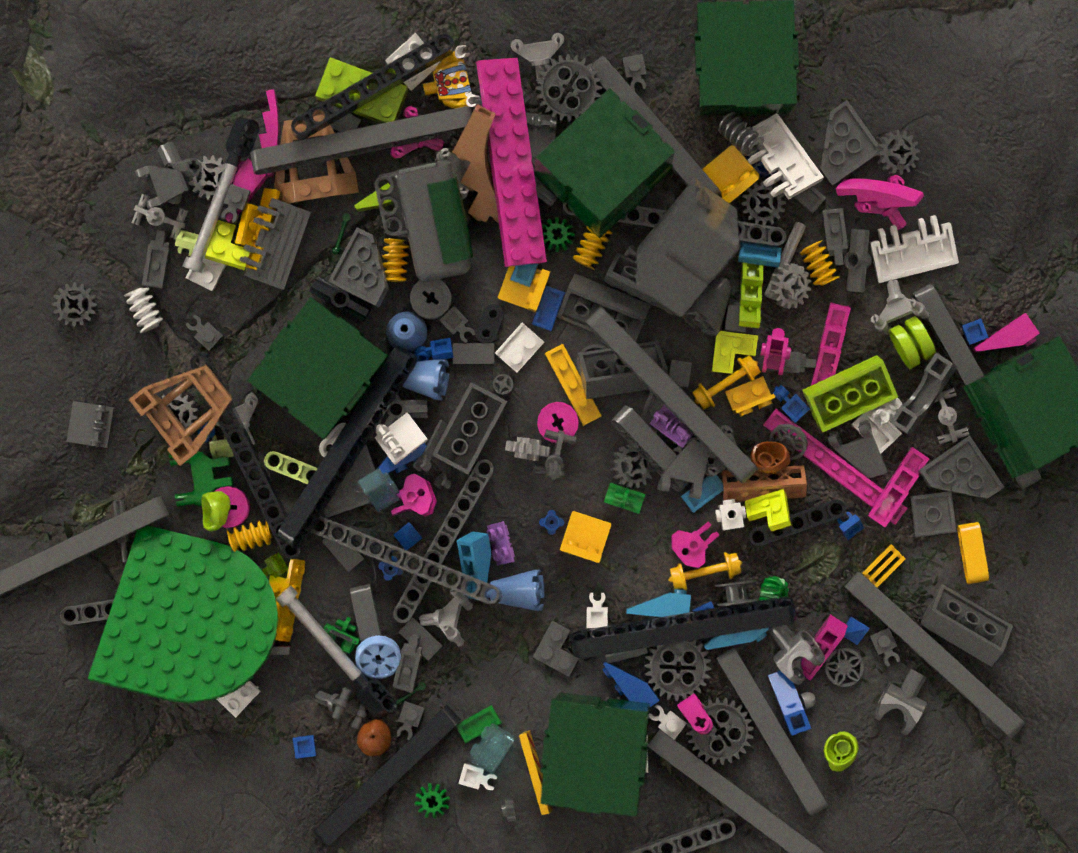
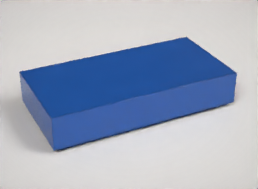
M545 286L532 325L552 331L565 292Z

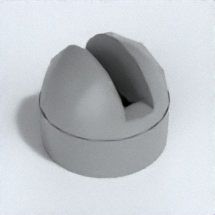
M804 692L799 694L804 710L815 705L816 700L813 693Z

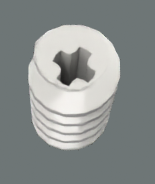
M139 288L124 295V297H130L126 301L127 304H134L130 308L131 312H137L133 318L141 319L137 323V327H144L140 333L157 328L163 318L155 317L160 312L159 310H152L156 303H149L153 296L145 295L149 288Z

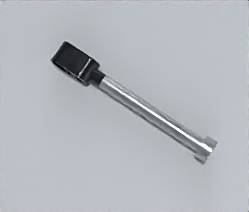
M238 118L232 126L226 142V151L229 153V157L191 257L186 256L183 263L185 268L201 274L204 270L205 263L202 261L222 211L229 186L233 182L241 158L250 155L258 136L259 124L255 120Z
M292 586L284 590L276 598V601L282 607L286 605L356 684L358 687L357 697L376 719H383L397 709V702L382 683L376 679L369 681L295 597L298 593Z

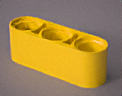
M979 522L957 525L967 584L989 581Z

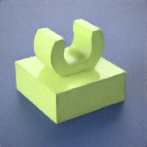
M181 230L175 242V246H179L178 253L181 254L183 248L189 249V256H191L199 235Z
M214 436L212 441L209 442L213 459L234 456L225 436L223 440H217L216 436Z

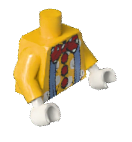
M466 45L457 46L451 55L443 59L433 71L435 81L423 84L425 96L438 93L439 101L453 109L476 107L477 104H474V100L480 98V96L472 95L464 59H461L470 56V53L463 54L462 52Z

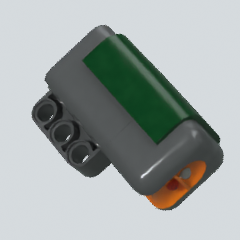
M440 160L406 167L395 172L379 175L375 181V189L384 230L391 236L408 234L417 277L421 281L429 282L467 273L471 268L470 258L473 257V251L457 174L452 173L450 160ZM382 179L388 180L391 184L386 190L381 189L378 185ZM392 200L395 206L391 210H386L383 207V202ZM389 221H397L399 227L396 230H390L387 227Z

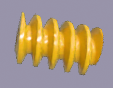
M587 227L591 233L586 232L583 234L587 240H581L580 244L584 248H577L576 251L580 255H574L573 259L579 264L595 270L591 265L599 263L595 257H602L598 250L606 248L602 242H609L605 234L612 235V232L608 230L599 238Z
M384 239V242L389 244L383 247V250L388 252V254L382 255V258L388 261L383 263V267L387 269L384 271L386 280L389 282L406 281V278L401 276V274L407 273V270L403 269L402 266L408 264L402 258L409 256L408 253L403 252V249L409 248V245L404 243L405 240Z
M823 240L805 247L800 252V255H807L803 262L811 263L807 270H814L810 277L818 278L813 284L821 286L840 278L839 276H832L836 272V269H829L833 262L825 261L830 255L822 254L826 246L819 247V244Z
M259 520L257 527H254L251 522L249 529H246L243 524L241 525L240 532L236 527H233L232 534L227 529L230 546L235 552L236 550L239 551V546L243 551H246L247 544L251 549H254L255 542L259 547H262L263 540L267 545H270L272 531L266 520L265 525Z

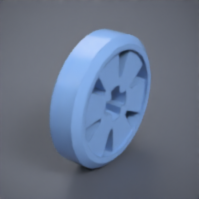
M369 637L362 641L356 649V666L368 678H387L396 672L400 663V648L389 637ZM375 655H380L381 660H376Z

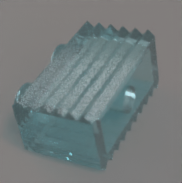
M380 468L358 480L365 495L378 512H381V509L384 510L385 507L388 508V505H392L395 501H399V497L396 494L399 492V489L387 472L383 473Z
M491 723L490 727L486 726L481 734L482 740L479 744H475L472 747L470 755L472 763L493 774L515 738L510 732Z

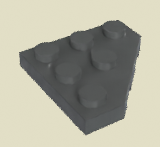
M848 100L830 111L820 171L831 187L873 158L875 153L880 152V149L876 147L878 145L877 141Z
M356 228L328 282L380 307L389 288L377 238L360 228Z
M967 436L918 470L929 488L988 499L1004 488V485L970 436Z
M367 444L324 509L326 518L385 498L380 482L377 479L370 480L376 470Z

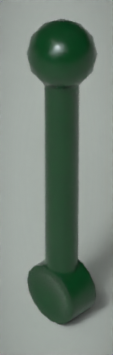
M345 213L342 216L344 221L337 239L336 246L332 249V253L334 255H338L340 253L339 247L341 244V240L347 222H349L351 219V216L348 213Z
M418 683V687L414 689L413 693L409 692L396 701L397 705L419 690H424L426 688L425 683Z

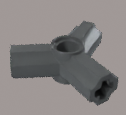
M167 142L158 148L164 168L182 171L185 181L198 176L199 172L202 171V163L197 158L182 160L173 142ZM182 194L171 199L168 203L179 204Z
M397 394L379 424L389 427L406 413L411 418H428V400H401ZM394 404H400L402 406L401 414L393 415L391 407Z

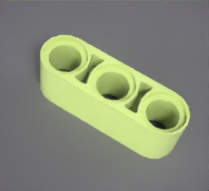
M269 452L264 458V463L270 470L306 484L309 483L308 473L311 470L316 471L318 469L279 452ZM273 455H277L280 459L276 467L271 466L269 463V459ZM295 462L299 466V471L296 474H291L288 467L291 463Z

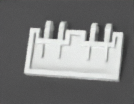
M778 114L752 127L753 132L759 133L758 138H764V142L759 148L760 151L749 157L748 162L753 165L761 161L770 174L777 170L779 171L763 182L766 187L780 180L783 182L770 192L773 197L784 192L789 200L823 180V175Z
M935 215L930 216L933 234L927 235L925 221L923 218L918 219L919 231L901 234L902 244H900L897 227L895 225L890 226L893 244L887 245L886 234L883 228L878 229L880 242L878 240L869 242L877 282L882 283L891 279L894 280L958 264L951 223L941 224L942 234H940L937 217Z

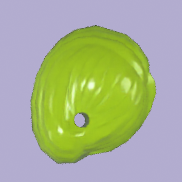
M222 491L205 493L201 499L203 527L208 531H215L220 529L228 519L230 498Z
M842 731L831 735L827 739L823 750L831 770L839 772L848 768L854 762L859 746L857 739L849 732Z

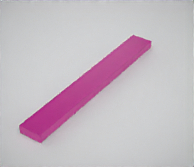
M777 409L772 412L763 424L771 432L779 424L798 426ZM802 429L801 431L805 434L808 442L807 450L803 456L873 508L883 489ZM901 504L890 522L896 525L908 508Z

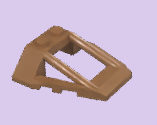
M324 115L314 116L313 119L320 122L325 117ZM293 120L284 121L280 145L299 140L292 133L291 123ZM299 124L298 126H296L295 130L298 132H303L306 130L307 127L303 124ZM331 125L308 138L334 134L335 132ZM348 157L339 159L345 172L344 174H336L335 160L326 161L328 176L299 180L296 167L289 169L291 182L284 183L285 170L277 171L274 187L280 191L279 201L288 204L337 195L359 193L356 172Z
M205 365L145 386L132 396L129 401L141 416L147 415L170 445L167 450L179 466H181L199 451L233 398L210 368ZM181 382L162 399L155 394ZM194 383L212 408L185 429L167 405ZM207 423V425L199 433L196 439L192 442L190 436Z

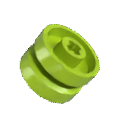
M916 316L905 321V329L897 325L888 330L898 355L909 369L920 364V357L928 360L936 353L929 334Z

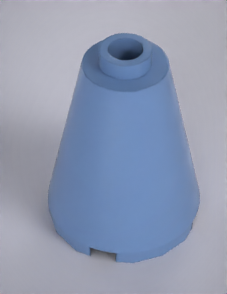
M409 311L400 312L394 315L388 322L386 336L393 348L400 346L409 352H413L424 344L427 338V326L418 314ZM408 326L407 332H401L403 327Z
M443 359L417 361L402 387L435 400H442L440 396H445L449 382V373H445V367H449L448 361Z
M532 570L491 581V585L498 587L502 591V599L499 604L541 611L544 604H540V598L545 596L543 575H539L541 570ZM494 589L487 592V598H490L491 601L496 598L497 594Z

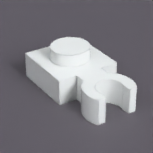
M896 398L879 406V409L872 416L873 418L877 415L881 416L882 421L879 425L882 426L889 420H892L903 403L899 398Z
M590 593L589 599L593 607H587L586 628L607 626L608 607H602V603L605 601V594L601 593V599L595 601L593 593Z
M656 704L655 707L660 711L659 715L653 716L649 713V717L654 721L659 720L661 723L658 725V728L675 740L687 723L672 711H669L667 715L664 714L663 708Z
M464 763L459 784L479 789L480 784H483L486 789L494 790V786H490L487 781L490 778L497 779V776L495 774L483 775L484 768Z

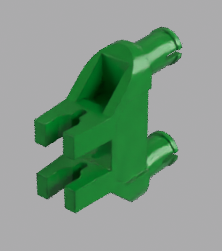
M198 451L183 463L191 465L194 489L193 492L175 494V499L184 498L182 501H176V506L195 504L200 507L202 506L201 499L203 494L214 492L220 487L234 485L232 477L216 479L214 470L217 467L230 466V458L211 459L201 451ZM169 460L171 466L179 465L176 460Z

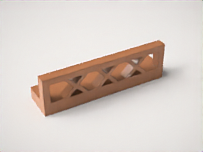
M804 465L787 466L781 471L774 473L780 476L774 480L769 478L771 474H765L757 470L752 476H757L759 479L757 481L748 479L744 484L739 481L727 482V477L734 476L728 470H723V500L735 499V502H741L781 489L785 490L787 499L804 498L807 491ZM791 473H800L801 478H792L789 475Z

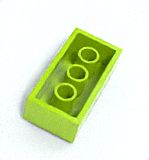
M330 57L315 96L317 100L325 101L372 73ZM370 83L367 88L369 90H376L378 85ZM400 84L352 113L381 124L397 121L408 93V87ZM353 93L350 95L349 98L353 101H356L360 99L361 96L357 93ZM338 103L333 105L341 109L343 107L341 104Z
M877 355L802 390L814 420L822 432L898 398L884 361Z

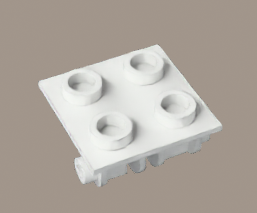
M414 33L385 60L387 65L424 44V42ZM424 52L421 54V57L423 59H430L432 55L429 52ZM440 61L405 81V85L412 91L435 70ZM407 62L403 65V67L407 70H410L414 67V65L410 62Z
M408 413L404 414L389 427L382 424L377 425V436L374 437L394 465L428 440Z
M249 681L235 692L217 700L234 717H237L261 691L258 689V686L256 687Z

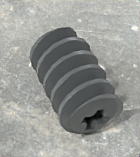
M735 112L729 113L721 121L718 128L719 133L724 135V138L730 141L744 156L752 155L762 146L764 138H758L759 133L753 132L751 126L747 127L745 121L741 122L742 118L740 116L735 117Z

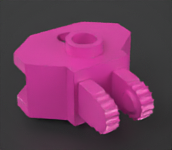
M780 328L773 329L772 336L768 335L767 343H762L760 355L764 356L762 372L764 373L769 368L779 370L778 375H782L785 359L789 360L791 347H788L789 338H784L785 331Z
M416 474L407 476L403 489L399 490L398 494L387 498L388 504L395 503L401 499L404 504L394 508L391 511L392 516L406 511H415L426 517L433 514L437 503L431 483Z
M709 521L692 533L678 530L671 535L672 550L684 565L699 568L705 563V549L708 548L707 545L719 536L718 532L712 533L705 541L699 536L710 528L711 524ZM684 548L688 549L687 555L682 554Z

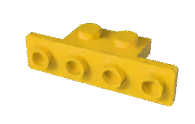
M264 188L260 206L276 211V209L268 206L271 198L279 200L280 191ZM247 203L244 211H242L235 243L242 246L250 245L263 250V248L255 246L260 229L270 231V229L254 223L253 220L254 218H261L272 223L274 216L261 213L257 210L258 206ZM249 253L248 256L250 260L259 262L261 257L255 253ZM246 264V268L256 270V267Z
M290 559L287 578L270 575L269 583L273 589L275 599L289 586L296 590L298 594L295 597L299 598L302 577L305 572V560ZM277 602L279 620L275 640L290 642L295 615L286 605L282 607Z

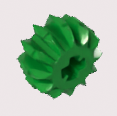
M559 217L555 218V224L548 219L547 222L550 227L542 225V229L546 231L543 232V238L547 237L544 239V245L550 243L547 248L549 251L553 246H556V253H559V246H562L563 250L566 251L567 246L565 242L569 245L573 244V241L567 238L575 236V233L568 232L573 226L568 225L565 227L566 219L559 224ZM560 230L562 238L559 239L558 237V240L553 239L554 234L552 232Z
M776 576L765 578L759 591V600L789 597L788 583Z
M428 783V791L422 786L420 789L423 794L416 793V797L422 800L415 801V805H422L418 809L419 813L426 810L425 818H428L429 813L432 812L433 819H436V811L443 816L444 811L441 807L449 808V805L444 803V801L450 800V796H442L447 790L445 788L439 792L440 784H437L435 789H433L432 783ZM435 796V801H437L438 804L434 803L433 806L429 805V800H427V798Z

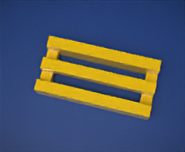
M890 544L862 574L873 585L878 587L906 558ZM892 551L893 554L870 576L868 573ZM896 557H898L899 559L877 581H875L874 579Z

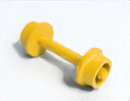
M750 355L743 359L738 358L737 360L741 368L707 391L701 383L698 384V388L692 392L695 397L694 403L699 404L703 410L710 406L715 407L711 397L741 377L747 375L752 382L755 381L754 378L761 373L758 368V361L753 360Z
M724 552V563L683 572L681 563H678L677 567L670 569L671 576L669 581L673 582L674 589L687 590L685 580L727 570L729 578L733 579L735 575L741 574L740 566L743 562L738 560L737 553L728 554Z

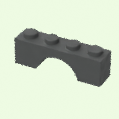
M935 353L924 370V375L918 388L900 406L890 423L912 436L952 377L957 366L938 353Z

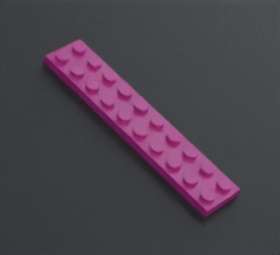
M518 58L479 60L476 62L482 107L495 113L488 136V149L505 267L545 263L547 260L534 169L531 161L532 155Z

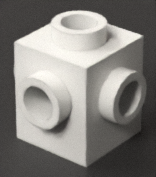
M735 499L723 500V505H718L719 510H715L717 522H721L722 530L744 527L743 519L746 518L745 506H741L740 502L735 503ZM730 510L734 512V516L732 518L728 517V512Z

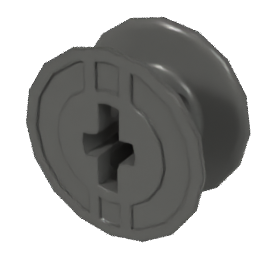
M439 279L429 282L419 280L413 286L410 293V302L414 311L420 317L427 320L441 318L451 306L452 296L450 290ZM425 292L430 296L432 293L435 294L434 298L439 303L437 305L433 302L428 304V300L423 294Z
M756 580L715 585V587H725L727 602L719 603L717 606L758 601V599H748L746 584L756 582Z

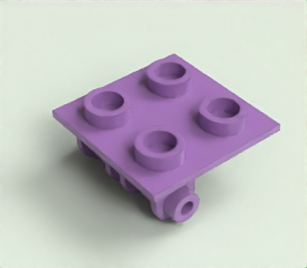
M663 405L660 411H656L653 420L649 423L682 448L693 436L690 430L665 405Z
M504 521L487 525V534L493 548L492 557L497 566L514 562L513 557L515 555L513 547L510 546L512 543L509 542L510 537H508L507 525H505Z

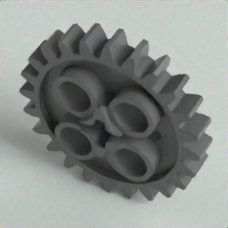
M567 54L566 60H564L562 55H559V62L552 58V66L546 63L544 66L547 71L541 70L539 72L543 78H537L536 80L541 83V86L536 87V90L541 91L537 98L544 99L540 106L547 105L548 107L545 112L552 110L553 118L560 114V121L565 116H567L568 122L572 120V116H575L577 119L580 113H584L596 101V97L602 96V94L597 92V90L603 88V86L597 85V82L602 77H595L599 70L592 71L593 63L585 64L587 58L580 62L579 55H576L574 60L570 54ZM562 68H567L570 71L569 79L561 77L560 71ZM578 71L579 75L572 85L574 91H570L563 104H560V100L567 90L565 84L568 85L572 81L575 72ZM580 78L588 81L587 89L579 87L578 81ZM552 86H557L560 89L559 97L551 95L550 89ZM570 96L578 99L577 107L569 105L568 99Z
M697 639L691 642L684 641L655 646V650L649 648L652 656H645L650 662L644 665V667L649 668V671L644 673V675L651 676L647 683L655 684L652 688L653 691L658 688L660 689L659 696L666 693L667 700L672 695L674 696V701H678L679 696L685 700L687 698L686 694L691 696L694 694V690L701 693L699 686H706L703 679L710 678L705 673L711 670L710 667H706V663H709L711 659H704L708 652L700 651L703 644L695 646ZM667 650L673 654L672 660L668 663L662 657L663 653ZM688 651L693 654V661L691 663H686L683 660V655ZM678 661L679 665L695 666L696 669L679 670L676 673L675 669H660L659 666L676 665ZM666 671L672 675L669 683L662 681V674ZM686 672L692 675V681L689 684H685L682 680Z
M716 697L715 703H712L708 698V705L705 706L702 703L705 708L704 710L708 716H713L719 727H725L723 733L730 741L731 746H727L720 734L715 735L717 730L714 725L708 734L702 735L695 731L690 723L686 724L691 728L686 734L692 736L688 743H695L691 749L693 751L699 749L697 756L700 757L704 754L705 762L712 758L713 764L716 763L717 759H720L722 765H724L725 759L732 763V756L740 759L738 752L746 753L743 748L744 745L751 746L747 739H751L753 736L748 734V731L754 728L747 724L752 719H745L748 712H740L742 709L741 704L734 707L735 700L728 704L726 697H724L723 702H720L719 698ZM720 711L728 713V718L724 722L717 720V714ZM732 728H737L740 731L739 737L736 739L729 737V731ZM715 740H721L723 743L722 748L718 751L713 750L711 747L712 742Z

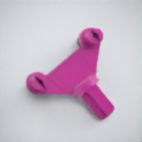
M409 106L404 109L403 116L405 118L418 116V111L415 107ZM436 138L393 147L390 155L394 158H401L414 149L422 148L423 146L439 151L442 150L444 141Z
M898 175L890 176L887 179V182L904 185V180ZM857 200L854 203L855 208L859 212L887 216L891 223L897 227V230L902 229L906 225V221L897 210L899 207L879 208L877 201L858 202Z

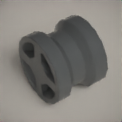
M506 374L496 376L493 381V388L496 393L507 395L513 390V380L510 376Z

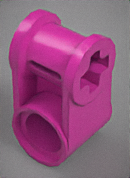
M695 693L677 704L692 728L699 734L705 735L712 730V720ZM700 720H703V721H704V725H705L704 728H701V727L699 726V725H700V723H699Z

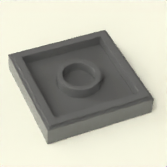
M952 492L909 496L915 537L957 532Z

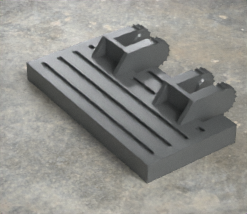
M271 198L268 207L277 211L260 205L257 210L274 216L273 222L270 223L261 218H254L253 220L254 223L270 229V231L264 229L259 231L255 246L263 248V250L250 245L244 246L247 252L261 256L259 262L250 260L247 257H240L239 261L256 267V270L246 268L245 277L284 290L311 212Z

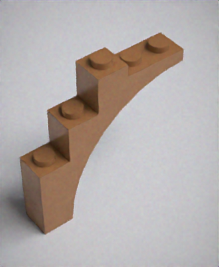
M477 104L452 153L456 154L463 161H470L460 183L467 186L466 189L477 191L478 193L468 213L478 221L487 222L489 216H491L499 223L487 145L495 113Z

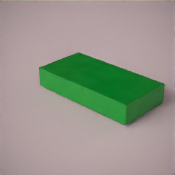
M490 705L458 723L456 727L466 744L500 725L502 722L493 706Z

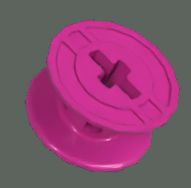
M554 402L546 405L541 410L537 426L543 438L546 429L555 432L559 431L557 426L553 427L552 425L554 423L552 415L554 414L557 415L558 419H563L564 422L561 425L564 429V434L575 435L579 420L577 413L571 406L563 402ZM544 438L551 443H556V440Z
M229 486L217 489L216 491H222L228 495L231 502L230 505H237V510L231 509L229 511L228 519L222 527H237L244 523L250 512V501L246 494L238 488Z

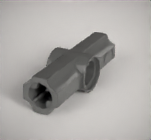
M851 229L850 250L844 258L845 266L848 268L847 291H865L866 269L871 265V256L868 253L870 230Z

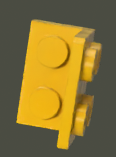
M732 144L702 169L722 193V199L728 203L732 202L755 183L760 175Z
M515 266L508 267L498 299L536 312L550 271L536 269L531 285L527 287L510 280Z
M763 376L755 379L753 382L750 381L725 391L733 414L739 413L740 417L753 412L752 407L758 405L760 409L772 404L771 399L775 398L774 394H770Z
M573 511L560 550L600 563L611 523Z

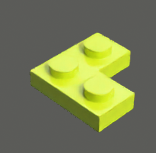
M218 220L209 242L205 259L245 270L246 264L239 260L240 257L248 258L250 252H247L242 246L231 243L236 225Z
M720 331L715 340L711 372L733 374L735 354L756 356L758 335Z
M784 489L745 501L746 514L749 521L767 516L771 531L791 526L787 495Z

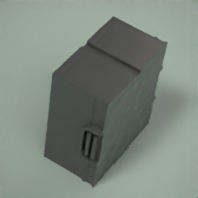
M694 177L637 247V260L635 261V264H637V274L634 276L636 288L643 290L644 294H649L682 317L704 291L707 284L714 279L739 249L737 209Z

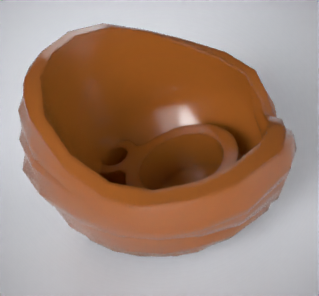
M761 442L752 448L751 461L758 468V471L762 473L774 474L790 464V454L781 443Z
M382 719L371 720L360 728L357 744L367 756H381L388 751L391 744V732L388 724Z

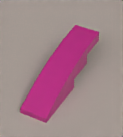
M274 89L266 91L270 111L262 113L267 132L259 134L262 148L279 145L280 141L279 109ZM275 172L267 174L269 177H274Z
M843 179L836 188L838 196L856 195L858 202L877 201L879 208L916 206L924 197L921 191L895 183L870 179Z
M830 302L811 385L836 374L851 309L848 306Z
M911 447L868 516L883 527H886L919 477L920 473L918 470L926 465L929 458Z

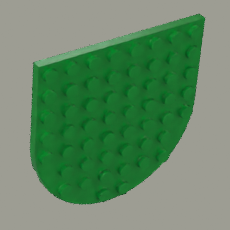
M146 526L137 530L88 676L89 681L179 703L212 701L235 692L249 682L260 667L265 664L275 643L278 630V609L273 589L267 577L248 556L238 550L234 552L230 546L152 526Z

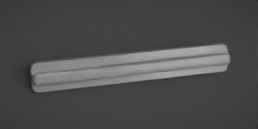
M800 222L794 224L781 254L780 268H783L784 264H790L806 228ZM778 267L775 268L773 274H778ZM768 284L764 293V296L772 299L774 293L769 292L773 285Z

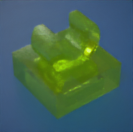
M279 552L264 560L267 567L262 569L266 577L273 574L277 578L288 571V567Z

